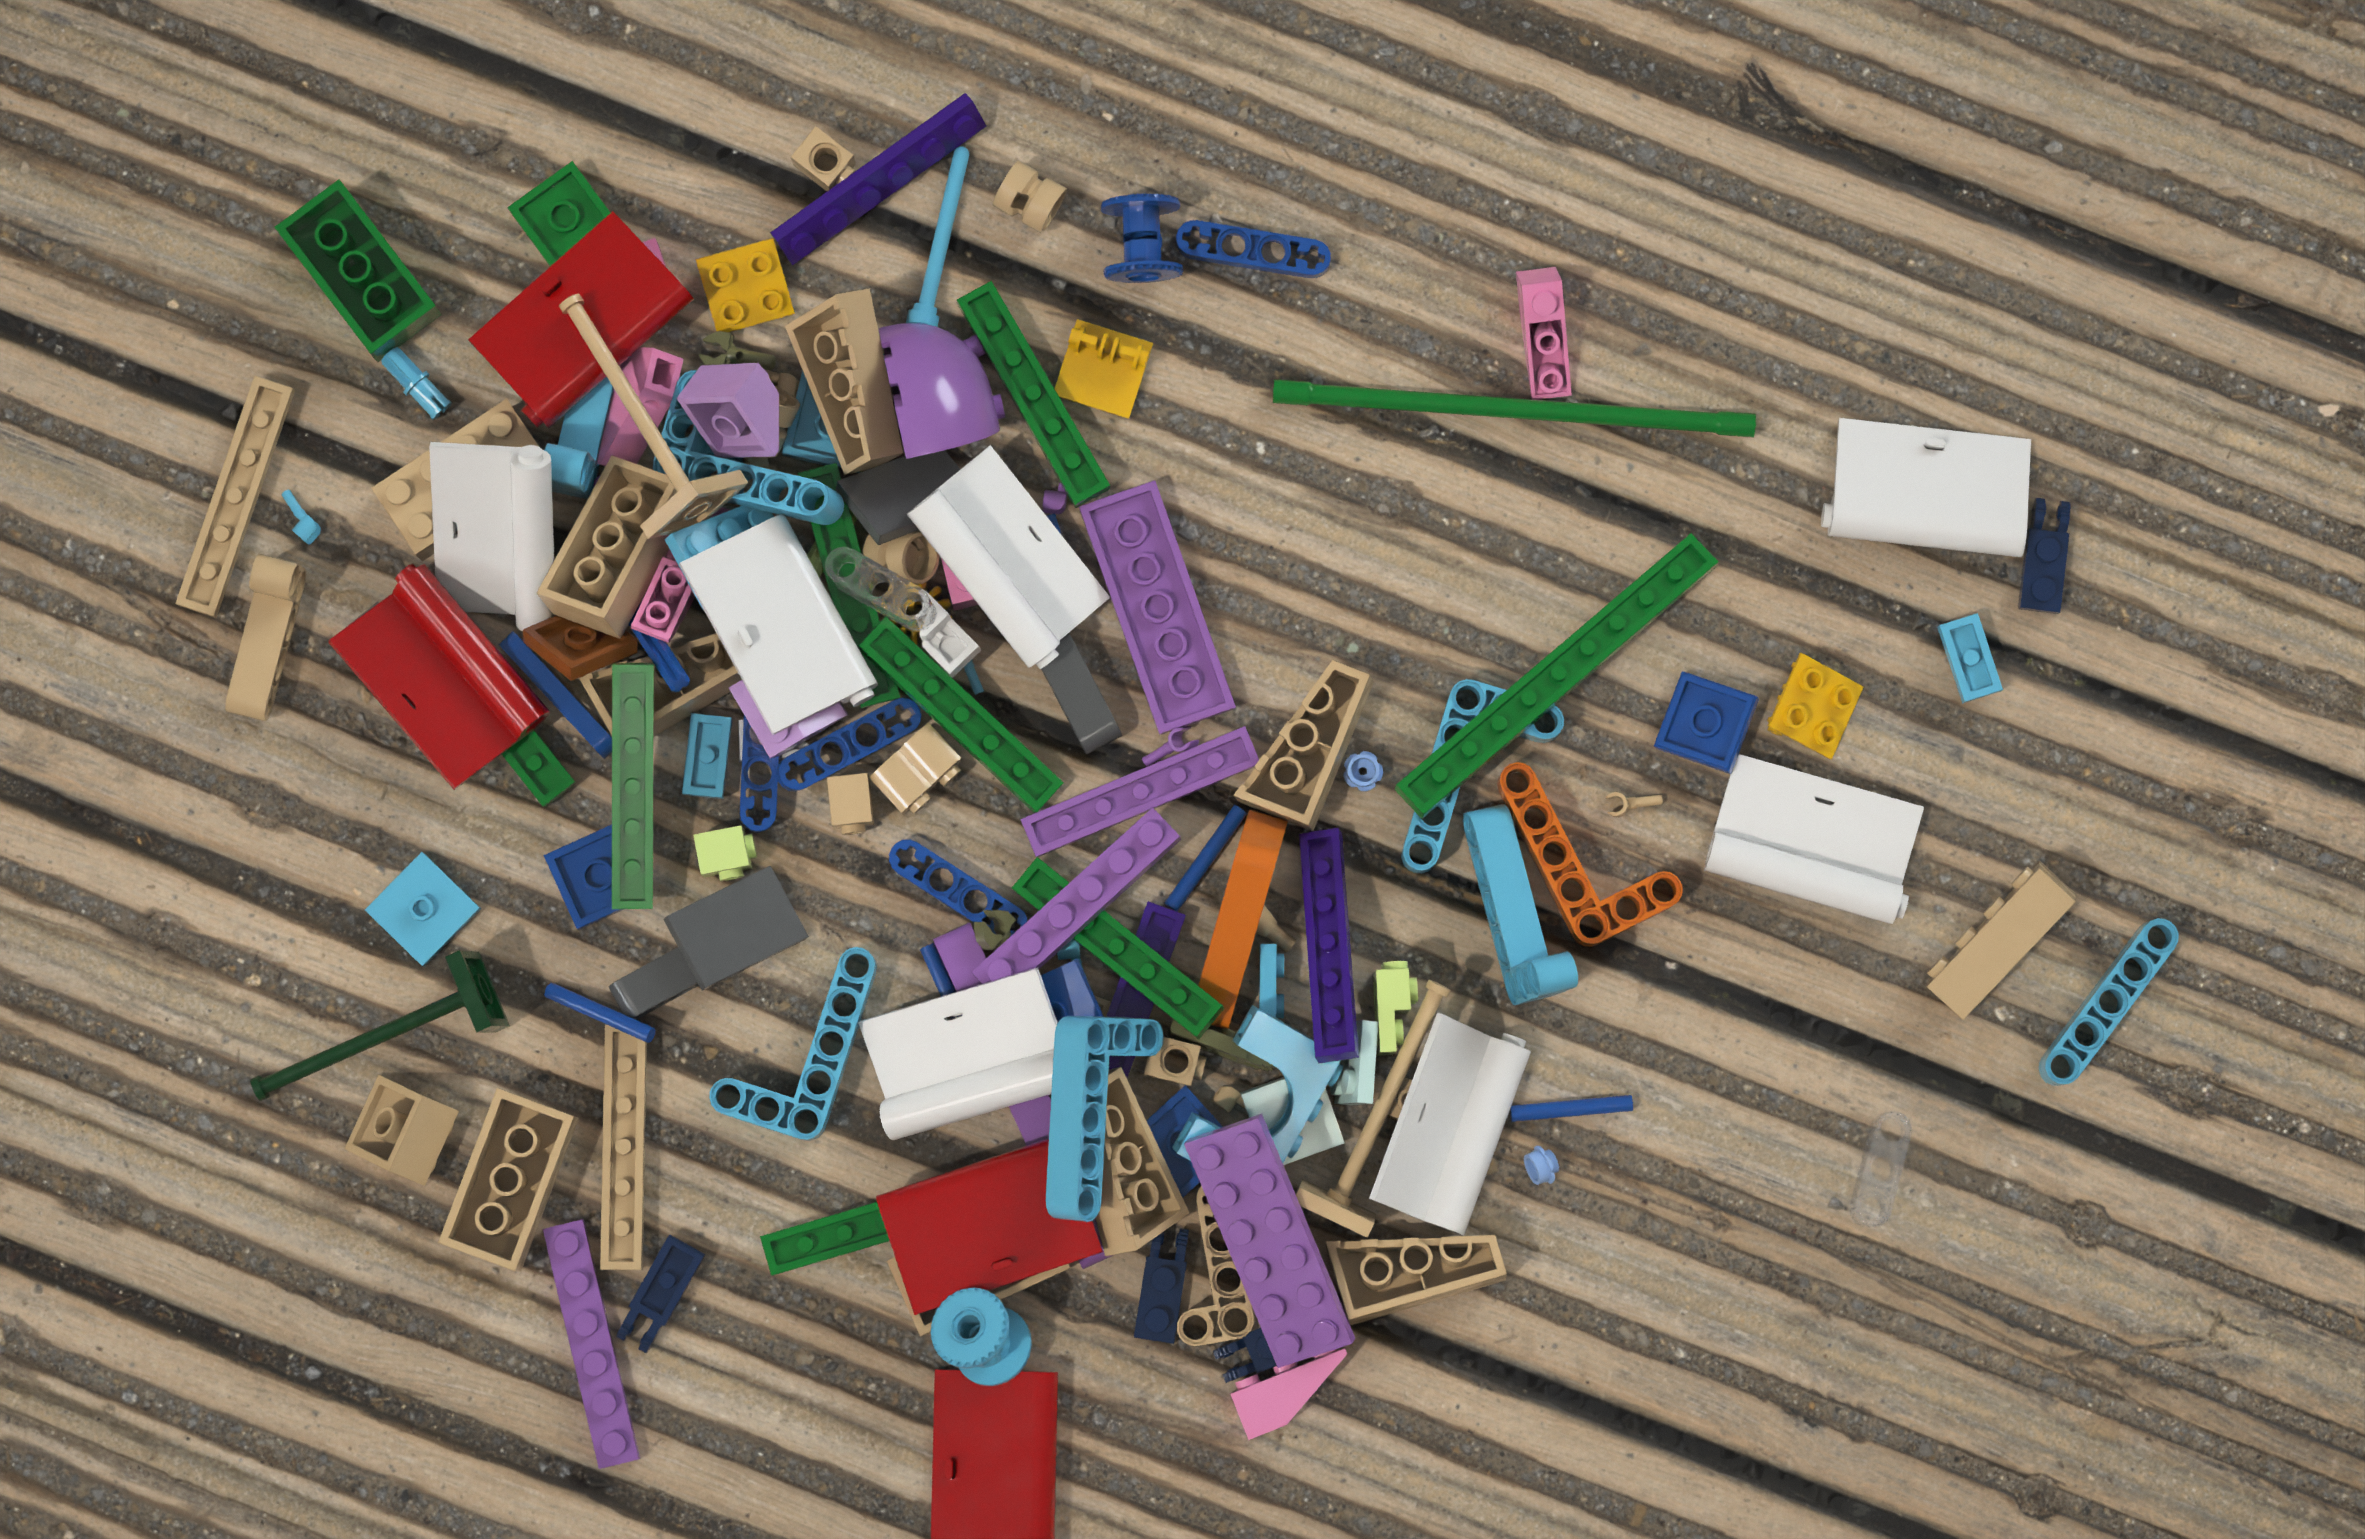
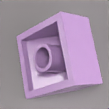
M759 363L701 365L676 399L714 455L720 458L775 456L779 451V392L769 379L766 370Z
M743 680L729 687L769 758L785 754L848 716L840 701L772 735Z

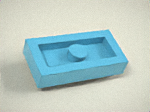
M1978 613L1941 624L1937 627L1962 703L2003 690Z
M691 713L682 787L683 795L724 799L733 720L731 717Z
M1260 944L1259 1009L1275 1018H1284V994H1276V978H1284V953H1277V944Z

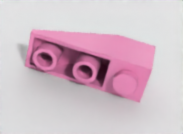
M1556 267L1517 271L1519 312L1531 399L1539 400L1572 396L1561 277Z
M640 347L620 365V368L658 428L670 407L684 359L655 348ZM613 388L596 464L605 467L611 455L637 464L648 443Z
M1335 1349L1314 1356V1360L1299 1366L1297 1362L1280 1368L1275 1366L1273 1369L1276 1375L1261 1381L1258 1374L1235 1382L1237 1390L1231 1392L1230 1395L1248 1440L1286 1426L1347 1355L1346 1349Z

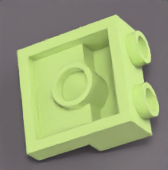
M1408 961L1383 962L1381 970H1376L1373 973L1375 1021H1378L1377 1056L1393 1055L1397 1052L1396 1046H1402L1404 1042L1403 1020L1395 1019V1014H1407L1411 1010V1004L1418 1002L1417 977L1409 978Z

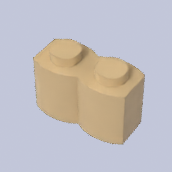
M928 722L871 774L869 778L902 814H905L908 810L916 814L932 799L928 792L938 782L945 787L962 771L957 765L963 759Z

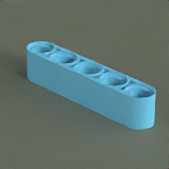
M2157 918L2142 924L2136 930L2042 1056L2039 1062V1073L2046 1083L2052 1086L2066 1085L2074 1082L2080 1076L2175 949L2179 934L2172 922ZM2152 927L2161 929L2165 934V944L2161 949L2153 947L2148 941V932ZM2128 959L2137 961L2142 969L2141 976L2137 981L2128 979L2124 974V964ZM2104 991L2112 993L2117 999V1008L2113 1013H2107L2100 1007L2099 998ZM2079 1024H2086L2093 1031V1040L2088 1046H2084L2076 1040L2075 1030ZM2056 1056H2061L2068 1061L2069 1072L2064 1078L2056 1077L2052 1073L2051 1062Z

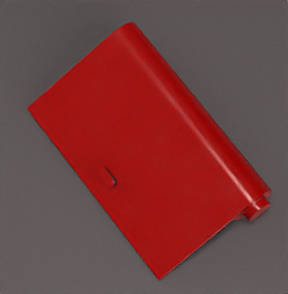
M614 211L468 339L527 404L521 411L537 428L542 423L550 428L607 377L569 314H563L559 308V305L565 299L575 294L581 295L584 300L583 308L619 366L694 300L679 280Z
M410 564L395 577L398 584L391 595L332 637L328 643L453 790H455L538 727L549 716L550 711L427 566L423 564L416 567L414 564ZM403 696H405L409 700V702L414 706L415 709H413V707L407 702V700Z
M1049 1138L876 1196L914 1315L938 1308L942 1301L956 1291L966 1288H981L988 1291L1103 1252L1093 1221L1053 1218L1047 1211L1046 1183Z
M935 1369L931 1539H1055L1058 1372L1021 1371L1015 1378L1006 1383L996 1386H983L969 1380L960 1370Z

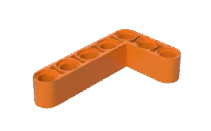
M1519 762L1509 764L1503 769L1497 783L1499 793L1508 807L1512 819L1560 914L1577 943L1588 947L1598 945L1668 910L1680 900L1683 891L1681 881L1673 873L1662 871L1600 901L1535 772L1530 766ZM1512 772L1523 774L1528 782L1527 789L1520 793L1511 791L1506 785V776ZM1531 808L1541 810L1546 817L1544 827L1540 829L1529 827L1524 820L1525 812ZM1556 844L1561 847L1564 852V860L1561 864L1550 865L1544 860L1543 849L1546 845ZM1573 880L1580 884L1583 892L1579 901L1571 902L1562 896L1561 886L1563 882ZM1655 881H1666L1672 886L1673 896L1670 901L1661 902L1653 896L1652 886ZM1626 898L1635 903L1637 914L1634 919L1624 920L1619 917L1616 912V904L1619 899ZM1590 916L1599 921L1601 931L1598 937L1587 938L1581 933L1579 925L1583 917Z
M1249 810L1198 985L1225 1008L1211 1025L1229 1029L1288 823L1287 820Z

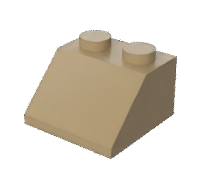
M378 1074L345 1146V1150L389 1172L425 1186L430 1174L436 1167L443 1145L452 1132L454 1121L459 1111Z

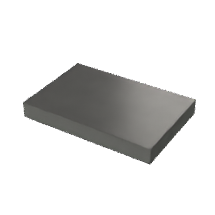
M946 450L909 459L903 456L837 481L835 491L841 495L843 501L874 541L881 545L919 530L907 513L958 472L960 468Z
M771 866L700 899L663 919L702 991L809 937Z

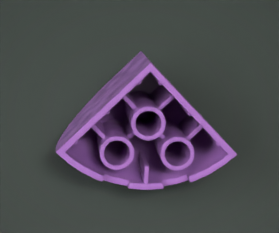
M901 323L879 328L906 459L966 445L992 436L1000 431L998 419L1006 418L1001 394L992 395L988 376L975 353L962 340L944 329L928 324Z

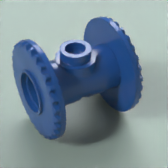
M1131 194L1109 198L1102 202V213L1123 217L1124 262L1105 267L1103 272L1106 279L1123 283H1150L1175 279L1183 274V265L1161 260L1162 237L1160 234V215L1179 210L1180 201L1178 198L1164 194Z

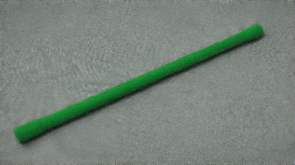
M1274 379L1272 403L1304 406L1318 404L1710 432L1717 435L1754 438L1756 428L1755 413L1727 411L1713 413L1321 385L1307 381Z

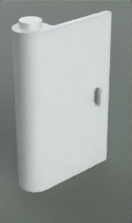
M1839 418L1834 494L1831 504H1823L1821 527L1828 528V536L2022 557L2027 537L2031 439Z
M430 442L435 577L465 612L515 615L516 626L521 631L556 616L537 595L539 587L554 562L551 455L535 445L511 447Z
M991 445L907 513L912 522L1028 668L1036 664L1039 669H1042L1059 655L1055 648L1060 644V640L1110 598Z
M784 514L770 518L680 562V568L772 735L840 701L843 704L851 702L853 707L875 696L872 689L878 683Z
M1739 754L1727 783L1708 849L1704 871L1893 924L1896 917L1901 919L1904 917L1909 895L1903 894L1902 882L1924 807Z
M1038 967L858 1022L885 1096V1100L880 1104V1119L885 1133L891 1140H897L1047 1096L1052 1092L1054 1038L1058 1023Z
M1436 1014L1369 1199L1439 1228L1462 1236L1465 1235L1531 1051L1524 1048L1525 1040L1503 1033L1501 1039H1497L1446 1015Z

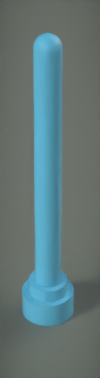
M963 146L957 147L953 153L919 303H914L913 309L908 310L906 323H921L938 327L940 317L936 315L938 309L934 305L969 159V151Z

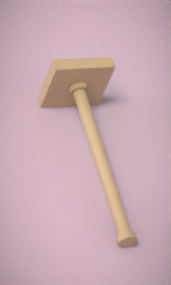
M580 294L568 297L559 305V308L563 314H569L677 491L674 496L640 525L648 539L660 537L709 519L748 484L741 470L689 481L583 308V298Z
M1428 980L1425 986L1428 989L1426 996L1335 1189L1330 1188L1327 1191L1302 1179L1295 1193L1301 1207L1367 1238L1375 1223L1376 1213L1353 1203V1198L1350 1194L1443 996L1448 997L1451 991L1449 988L1432 980Z

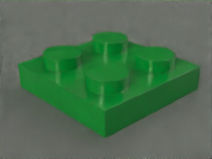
M573 161L507 207L549 266L553 265L610 214L608 208Z

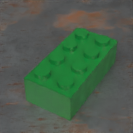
M340 179L274 227L377 362L381 361L390 350L401 346L442 315Z

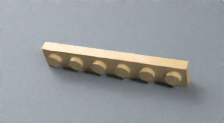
M254 376L181 585L176 605L217 618L295 393L293 388Z
M606 1024L604 1043L600 1270H643L647 1042Z

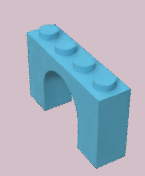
M1252 1005L1232 1041L1237 1046L1277 1067L1285 1078L1288 1088L1287 1106L1280 1120L1269 1129L1283 1163L1287 1156L1292 1158L1298 1151L1303 1137L1299 1135L1307 1121L1313 1122L1319 1114L1323 1105L1320 1097L1327 1085L1332 1087L1336 1083L1343 1070V1065L1340 1064L1341 1060L1318 1063L1315 1058L1313 1038ZM1192 1112L1172 1148L1177 1154L1190 1160L1184 1143L1190 1138L1221 1127Z

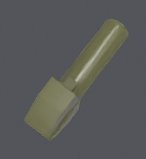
M717 331L703 339V342L706 344L721 346L727 352L717 358L699 354L700 359L705 365L759 363L765 370L771 371L775 368L776 357L774 355L736 348L733 344L734 336L731 333Z
M983 911L993 921L996 934L992 933L985 922H974L976 942L983 950H993L996 946H1001L1011 936L1010 928L1016 919L1008 911Z

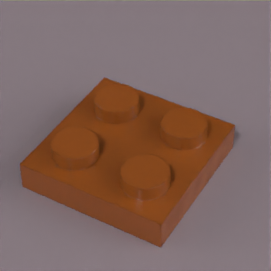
M557 615L523 629V643L570 681L638 653L637 639L626 630L621 639Z

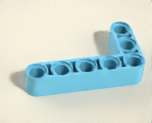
M697 370L685 372L679 378L661 435L678 463L682 462V469L689 481L710 477L714 471H717L718 475L741 470L747 481L753 479L752 486L745 493L744 488L741 489L728 503L779 515L784 514L787 517L821 525L833 524L841 517L844 511L843 498L838 492L817 480L703 454L707 443L695 425L691 434L685 437L687 428L693 422L676 399ZM654 457L653 470L666 474L657 458ZM788 487L787 496L782 501H779L781 492ZM824 495L822 506L815 510L817 499Z
M607 377L565 414L558 445L547 443L544 451L551 455L552 492L588 499L594 488V480L597 478L600 466L596 463L613 393V386Z
M1469 679L1455 684L1448 696L1431 754L1445 743L1444 734L1448 729L1458 728L1461 730L1506 690ZM1461 690H1471L1477 696L1478 705L1470 710L1463 709L1457 704L1456 694ZM1553 706L1546 712L1555 721V729L1552 732L1541 733L1532 724L1518 737L1538 743L1553 741L1560 734L1564 726V717L1561 710L1557 706ZM1460 787L1437 806L1443 813V821L1439 825L1430 826L1415 811L1413 812L1401 854L1404 866L1411 872L1422 874L1431 870L1436 864ZM1417 843L1428 846L1432 854L1431 860L1423 865L1414 863L1409 855L1411 846Z
M1499 804L1464 813V831L1505 988L1511 1003L1519 1005L1552 997L1577 987L1578 972L1570 952L1566 951L1548 956L1513 819L1508 807L1505 804Z
M854 947L846 950L840 957L794 1098L733 1078H724L713 1084L710 1090L709 1099L716 1111L726 1116L801 1140L811 1141L823 1134L859 1028L858 1022L862 1019L876 976L877 964L870 952L863 948ZM854 956H863L867 958L869 963L867 973L859 978L852 977L847 972V963ZM844 994L853 996L856 1001V1009L851 1015L846 1017L837 1015L834 1010V1002L840 995ZM837 1033L843 1039V1048L836 1055H826L822 1051V1040L827 1034ZM816 1072H825L831 1080L828 1091L820 1095L812 1093L808 1085L810 1077ZM731 1085L739 1090L740 1100L736 1106L728 1109L722 1107L718 1098L720 1091L724 1087ZM766 1098L775 1099L779 1106V1113L770 1121H763L757 1113L759 1103ZM809 1110L817 1115L818 1125L811 1133H801L797 1129L796 1118L801 1112Z
M1065 1016L1058 1022L1054 1038L1046 1183V1208L1053 1218L1090 1222L1097 1217L1102 1200L1109 1056L1156 1055L1160 1051L1164 1039L1163 1029L1158 1021L1128 1017Z

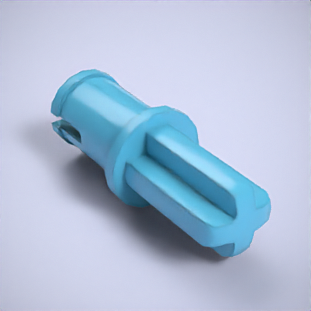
M393 348L382 358V365L405 388L403 393L406 396L410 394L430 415L432 420L437 419L440 416V412L444 413L451 406L452 402L428 379L430 374L427 371L422 373L400 348Z

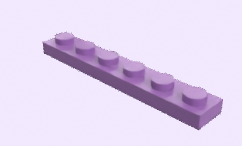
M1244 726L1020 820L1035 856L1040 857L1144 814L1152 807L1156 809L1252 769L1259 761V758Z
M1152 807L972 971V974L981 984L1037 967L1040 969L1181 841V837Z
M581 1219L545 1228L543 1233L598 1468L602 1469L638 1460L640 1455L585 1221Z

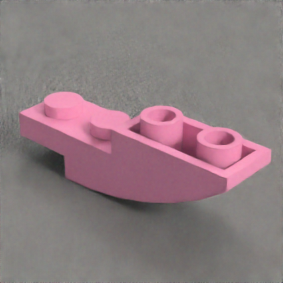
M721 507L710 518L730 510ZM670 549L666 556L662 557L631 624V629L669 643L675 635L695 599V595Z

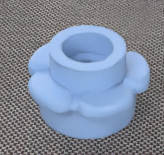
M1363 751L1358 755L1352 754L1344 763L1346 771L1343 776L1345 782L1350 787H1357L1360 791H1369L1375 787L1377 781L1382 779L1383 767L1377 762V757L1371 752ZM1360 768H1366L1367 773L1361 775L1359 773Z
M1535 1146L1531 1153L1524 1155L1525 1169L1534 1184L1539 1185L1544 1182L1552 1184L1555 1181L1554 1173L1559 1171V1164L1551 1150L1544 1151L1541 1146Z

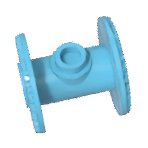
M966 1288L956 1291L942 1301L933 1316L931 1340L934 1349L944 1361L958 1367L965 1377L976 1384L996 1386L1006 1383L1021 1372L1030 1357L1032 1339L1028 1325L1019 1314L1009 1308H1005L1002 1301L987 1290Z

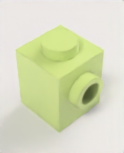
M742 825L693 835L700 873L704 878L719 875L720 881L744 877L743 870L752 868L750 859L757 857L753 834L746 835Z

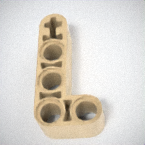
M258 554L255 558L249 581V588L254 594L227 693L226 712L262 721H267L270 717L306 581V569L299 563Z
M1202 1186L1196 1195V1205L1214 1305L1185 1311L1179 1317L1177 1322L1178 1335L1184 1343L1191 1346L1240 1339L1245 1337L1254 1325L1252 1305L1241 1279L1238 1288L1231 1292H1225L1217 1285V1275L1222 1269L1232 1268L1236 1270L1229 1250L1217 1251L1210 1244L1209 1237L1211 1232L1219 1227L1217 1222L1208 1226L1205 1223V1216H1214L1210 1205L1204 1204L1202 1198L1206 1197ZM1230 1309H1241L1247 1316L1246 1327L1240 1332L1228 1331L1223 1323L1225 1313ZM1198 1315L1206 1321L1207 1331L1202 1338L1190 1339L1184 1334L1183 1324L1188 1317Z

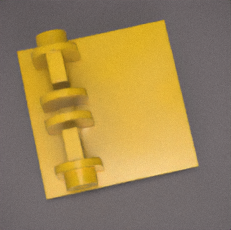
M773 238L695 259L716 331L731 332L795 314Z
M1077 319L1069 336V345L1054 388L1060 398L1129 419L1153 343Z
M1799 653L1796 662H1793L1791 665L1793 669L1787 683L1782 685L1783 692L1777 697L1778 703L1772 716L1767 719V730L1778 736L1785 735L1832 760L1864 687L1809 656Z

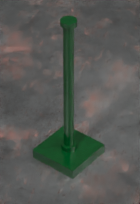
M459 950L445 957L458 987V992L264 1078L260 1075L251 1078L250 1082L254 1094L260 1101L267 1099L272 1091L462 1007L467 1009L476 1033H496L510 1027L480 952Z

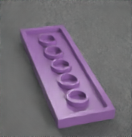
M1154 480L1079 506L1159 736L1171 732L1175 728L1185 727L1236 709L1156 481Z
M1259 1114L1188 1139L1184 1143L1277 1367L1280 1368L1352 1344L1356 1338L1263 1115Z

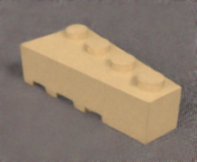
M870 288L836 294L787 324L785 328L844 475L871 469L901 455L903 449Z
M717 633L689 641L687 645L671 649L690 678L689 685L682 687L679 692L671 691L654 665L653 737L687 718L691 713L699 711L731 692L729 687L742 680ZM647 656V657L640 658V659H637V660H634V661L627 662V660H626V661H623V662H620V663H653V662H652V660L650 659V657ZM611 665L610 668L594 673L591 672L579 679L612 735Z
M1332 660L1301 702L1302 705L1290 721H1287L1281 729L1279 736L1266 754L1262 755L1254 766L1255 769L1235 792L1233 796L1237 801L1313 831L1374 684L1371 676Z
M2040 860L2032 869L2026 867L2011 883L2014 889L2004 900L1999 896L1984 911L1983 915L1986 919L1977 929L1970 926L1955 942L1959 948L1949 959L1943 955L1927 972L1931 977L1927 983V988L1962 1020L1970 1014L2076 902V893Z
M1122 1067L1109 1069L1102 1200L1100 1211L1096 1217L1105 1256L1136 1251L1189 1214L1188 1208Z
M1495 1235L1423 1239L1403 1238L1398 1240L1368 1239L1343 1242L1326 1241V1249L1344 1311L1350 1325L1506 1281L1507 1277Z

